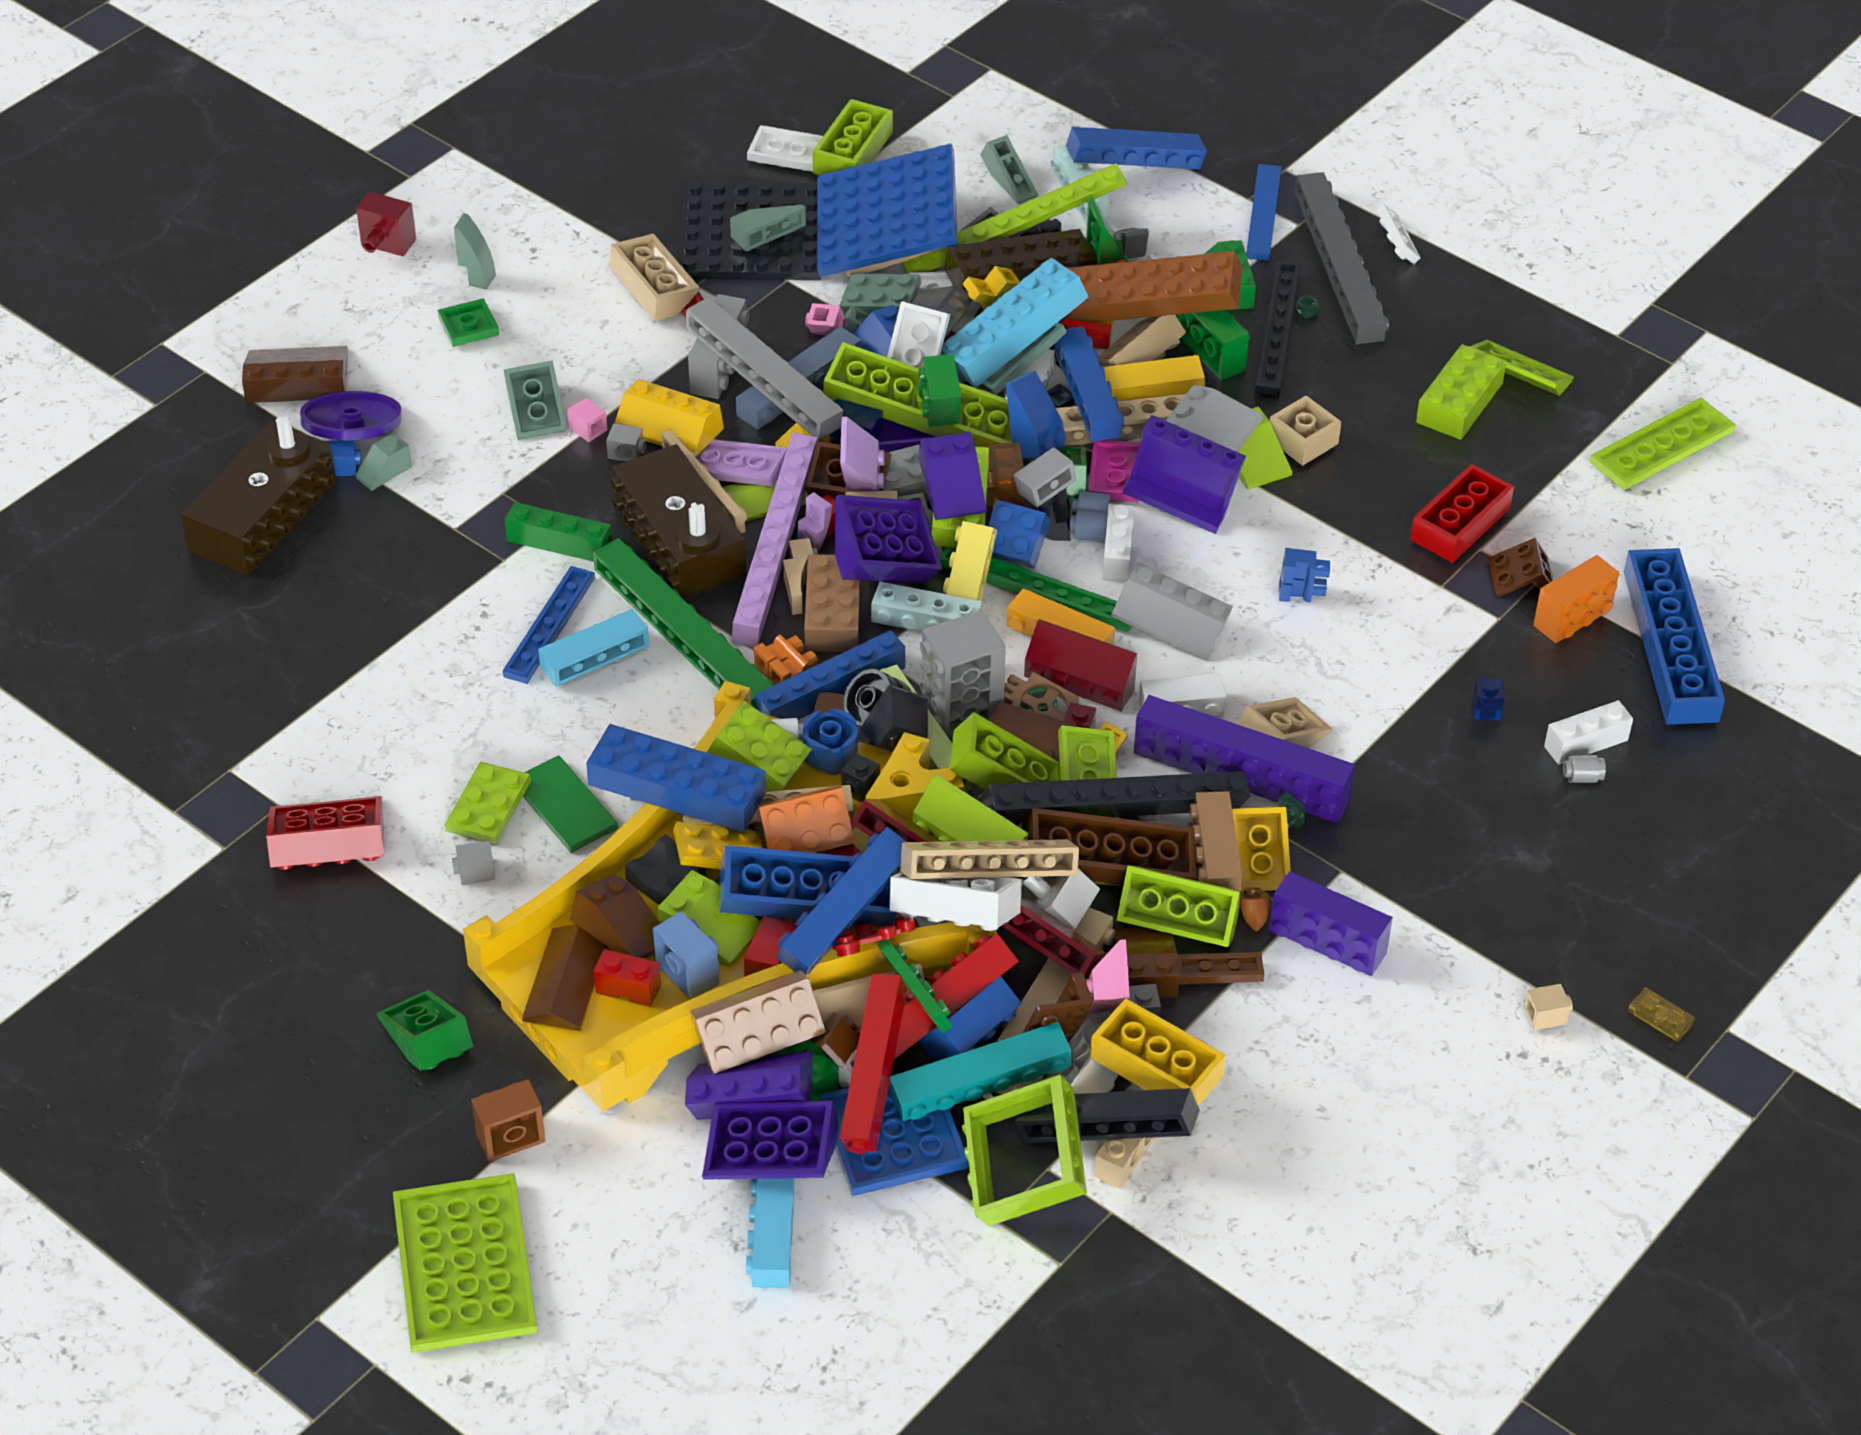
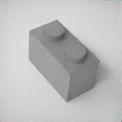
M1054 447L1013 474L1018 493L1036 507L1077 480L1073 461Z

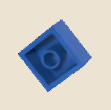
M996 500L988 527L998 530L992 557L1035 569L1050 524L1047 514Z

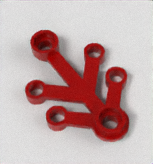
M897 916L895 917L896 923L879 928L874 932L872 923L856 925L857 938H854L852 929L847 930L843 936L837 938V943L833 944L832 948L836 950L838 957L859 953V945L894 938L899 933L916 930V919Z

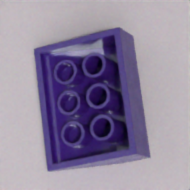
M838 495L836 497L835 558L842 580L925 584L942 570L921 501Z
M833 1101L714 1103L702 1172L703 1180L823 1178L835 1150L839 1125Z

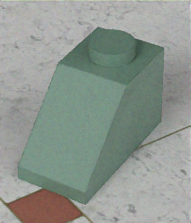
M391 433L374 443L358 469L356 479L373 491L412 468L409 445L395 433Z

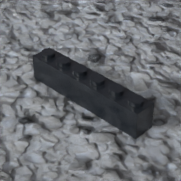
M1191 1088L1074 1094L1080 1141L1191 1136L1200 1111ZM1053 1103L1017 1115L1015 1123L1025 1143L1057 1142Z

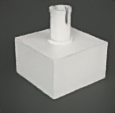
M1079 869L1077 876H1057L1048 882L1040 876L1023 877L1021 883L1036 895L1032 902L1033 904L1072 930L1077 927L1100 890Z

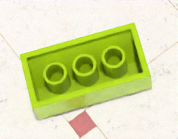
M937 774L931 779L913 811L912 822L941 842L1027 840L1028 837L1026 831Z
M1128 865L1117 921L1228 947L1234 937L1239 913L1240 891Z

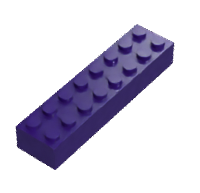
M1148 695L1136 716L1133 753L1144 758H1149L1192 774L1244 771L1251 794L1339 823L1350 801L1355 768L1354 763L1152 695Z

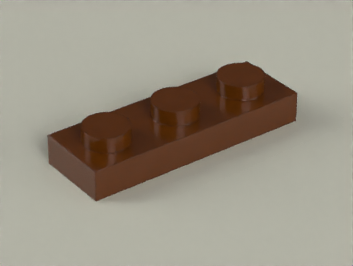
M1261 952L1177 955L1180 973L1179 984L1264 982Z

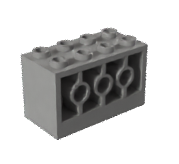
M982 610L922 629V642H920L922 661L919 662L922 672V679L919 680L922 696L928 699V710L947 737L951 739L953 738L954 730L973 712L989 720L1000 701L1004 702L1006 645Z

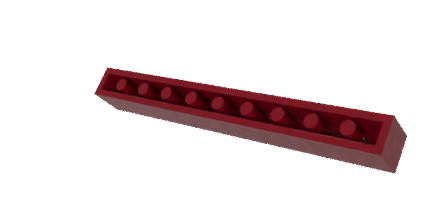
M864 799L850 823L870 837L876 832L881 834L888 827L906 842H941L879 799ZM1021 896L1020 913L1010 919L1009 922L1001 925L1070 973L1083 972L1085 979L1090 977L1092 970L1106 955L1105 951L1023 896Z

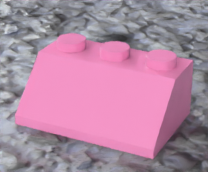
M1119 940L1092 970L1089 979H1085L1093 1000V1005L1087 1016L1115 1009L1125 998L1130 999L1126 940Z

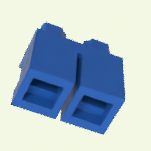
M1285 548L1279 580V601L1289 602L1290 596L1303 597L1304 601L1310 603L1312 595L1326 596L1327 579L1315 577L1329 578L1330 560L1316 559V551Z

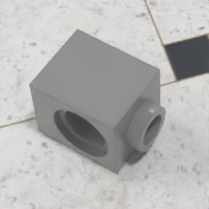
M613 424L606 440L608 459L626 462L640 457L646 451L647 440L643 439V428Z

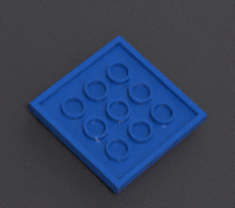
M889 1082L876 1152L866 1151L864 1154H856L847 1150L840 1139L849 1088L819 1095V1101H833L839 1123L835 1148L852 1196L969 1168L963 1144L949 1109L936 1110L925 1114L919 1119L902 1121L891 1093Z

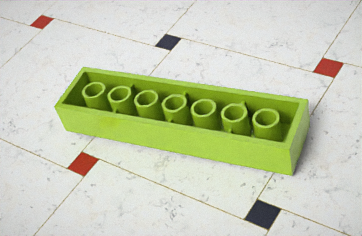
M842 342L824 379L823 393L828 398L935 437L971 432L976 447L989 448L990 456L1011 463L1013 446L1008 399L959 383L962 396L959 424L929 427L927 417L923 418L921 411L923 396L919 397L917 382L920 381L918 368Z

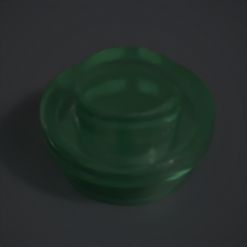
M1302 296L1295 304V311L1302 317H1313L1319 312V304L1312 296Z

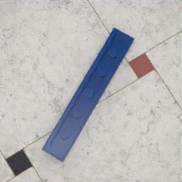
M1258 164L1246 250L1247 259L1265 261L1270 259L1281 166Z
M570 566L503 669L504 678L525 684L529 683L540 665L538 649L556 641L595 580L594 572Z

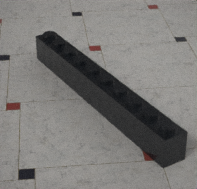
M1235 771L990 784L978 800L1010 822L1022 823L1032 808L1104 817L1190 813V804H1195V796L1198 792L1229 791L1232 809H1239L1251 795L1245 772Z

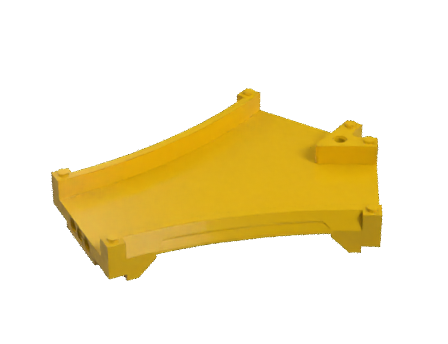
M728 681L723 683L714 698L715 718L694 749L707 752L716 736L743 701L751 705L749 687ZM765 715V716H767L769 719H779V718H776V717H772V716H769V715ZM904 732L893 752L858 741V754L880 764V775L867 793L866 799H879L911 822L913 811L935 774L964 791L962 776L951 771L950 767L930 770V739ZM804 761L783 791L842 786L841 773L831 775L827 771L818 770ZM852 798L855 816L862 803ZM646 803L617 832L585 860L529 902L496 923L488 915H485L463 929L468 966L501 1001V1006L505 1013L568 1081L573 1079L603 1112L622 1100L630 1104L644 1096L667 1066L668 1059L701 1044L690 1010L794 973L793 970L782 963L744 977V956L749 948L748 946L731 967L718 961L720 966L719 984L693 999H689L660 970L661 986L651 1007L630 1002L628 997L620 995L617 999L597 994L594 986L580 1031L522 1021V1016L552 928L575 924L569 919L576 891L613 874L622 877L626 881L625 865L631 860H635L647 853L664 834L671 837L676 843L673 830L676 821L683 822L682 814ZM854 826V829H852L855 840L854 845L863 854L868 849L866 844L871 837ZM762 836L760 837L762 848L767 849L765 837ZM826 850L816 853L825 854ZM707 868V878L716 882L719 886L720 869ZM638 890L659 921L657 908L660 905ZM771 917L794 924L798 921V919ZM948 920L949 922L919 927L910 932L899 933L896 937L888 940L893 947L899 945L908 957L905 961L907 965L911 962L914 965L920 963L924 977L929 978L940 969L943 972L953 966L950 961L961 952L965 951L966 954H969L974 950L976 946L973 943L986 933L992 936L997 932L996 930L981 929V925L975 924L958 926L954 924V921ZM852 924V926L848 929H852L854 938H857L855 931V926L857 924ZM872 926L873 932L882 928L880 926ZM883 940L859 945V953L838 957L836 950L831 948L807 976L812 991L869 977L872 974L892 971L893 968L877 946ZM655 954L645 958L656 962Z

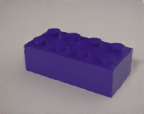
M1289 871L1274 893L1269 930L1278 936L1290 939L1305 948L1312 949L1332 960L1350 966L1356 971L1373 976L1387 954L1393 917Z

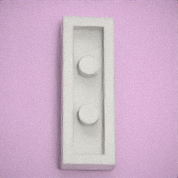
M1383 203L1377 209L1381 217L1379 222L1388 230L1387 237L1396 246V254L1402 260L1408 259L1413 264L1416 263L1421 257L1400 217Z

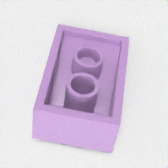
M842 417L840 464L847 492L880 491V489H884V473H880V466L885 465L884 450H880L877 439L848 417Z

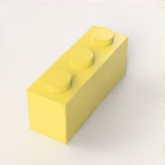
M963 521L962 527L958 526L955 535V542H958L956 552H952L949 561V567L952 568L950 578H946L943 592L946 595L978 601L982 600L997 529Z

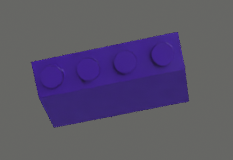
M807 1051L762 1056L713 1074L707 1063H699L686 1078L685 1106L697 1120L712 1119L714 1103L811 1101L813 1053Z

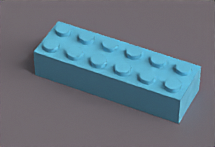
M1050 258L1014 288L1006 292L994 304L986 308L974 320L967 323L954 336L950 337L942 345L941 354H954L957 374L976 388L1089 296L1078 275L1053 258Z

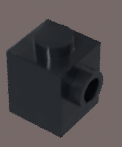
M856 754L841 770L842 786L850 785L853 799L861 803L866 799L867 793L880 775V764Z

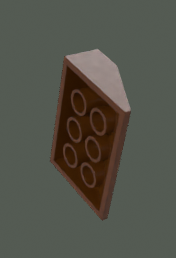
M348 346L249 350L243 363L242 385L246 403L303 401L329 393L346 391Z

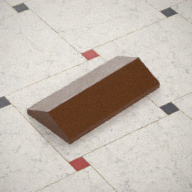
M576 924L552 928L522 1016V1021L580 1031L595 986L593 970L603 950L607 949V946Z

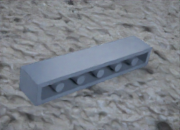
M840 326L788 363L796 371L804 375L815 387L819 388L824 385V379L842 342L862 348L861 339ZM754 386L736 397L737 416L757 430L784 412Z

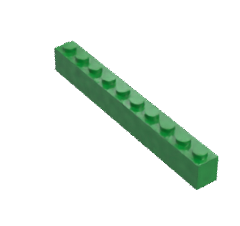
M618 538L593 551L594 570L718 690H720L725 681L749 687L751 706L755 708V694L774 686V683L770 679H766L754 664H750L743 657L739 649L732 647L723 634L718 633L706 618L703 619L690 603L687 604L680 597L676 589L669 587L660 574H656L645 560H641L629 545L626 546Z

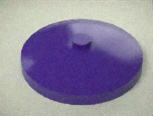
M342 391L325 394L311 399L300 410V423L307 432L318 437L333 440L374 438L393 431L402 421L401 405L395 399L383 394L367 391Z

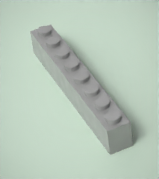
M709 297L687 309L685 328L808 433L817 437L818 441L841 428L843 409L809 382L804 375L790 366L787 361L777 355L769 346L758 339L754 333L745 328L736 318L726 312L721 305Z

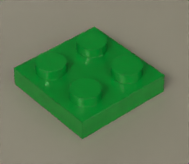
M484 298L437 310L438 318L453 347L499 335V327Z

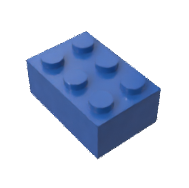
M1000 976L947 1018L952 1028L942 1034L936 1026L918 1040V1043L933 1062L976 1049L975 1046L981 1042L984 1043L996 1033L995 1029L1011 1021L1016 1016L1014 1010L1022 1003Z

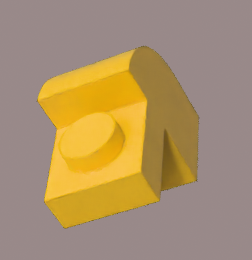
M995 266L985 280L967 277L963 285L968 291V296L973 301L979 302L985 310L1003 293L1010 291L1019 284L1020 281L1011 269Z

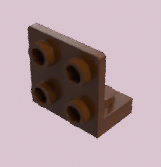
M1536 538L1488 558L1494 590L1498 597L1530 583H1533L1538 589L1553 581L1548 555Z
M1083 972L1071 975L1056 1003L1039 1005L1035 1008L1023 1033L1059 1022L1065 1037L1078 1032L1093 1005Z

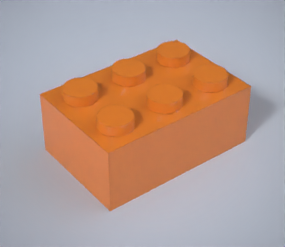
M1595 555L1540 589L1533 626L1554 643L1571 637L1575 631L1583 626H1589L1593 620L1601 615L1608 614L1612 610L1620 572L1601 557Z
M840 785L757 805L767 849L816 853L855 843L843 788Z

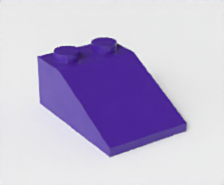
M971 432L920 439L918 460L935 520L986 513L987 509L977 452Z

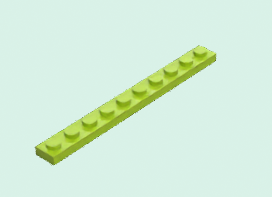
M1117 163L957 232L958 245L1005 239L1088 202L1090 197L1096 199L1126 186V178ZM947 247L902 261L901 263L907 274L929 272L945 264Z

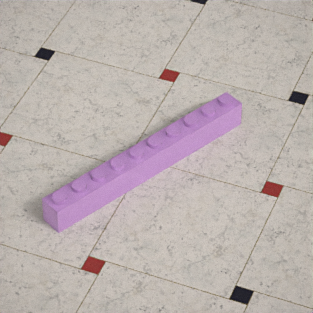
M792 432L733 621L732 643L749 647L759 645L782 570L783 560H785L789 541L791 540L806 491L805 485L817 444V437Z

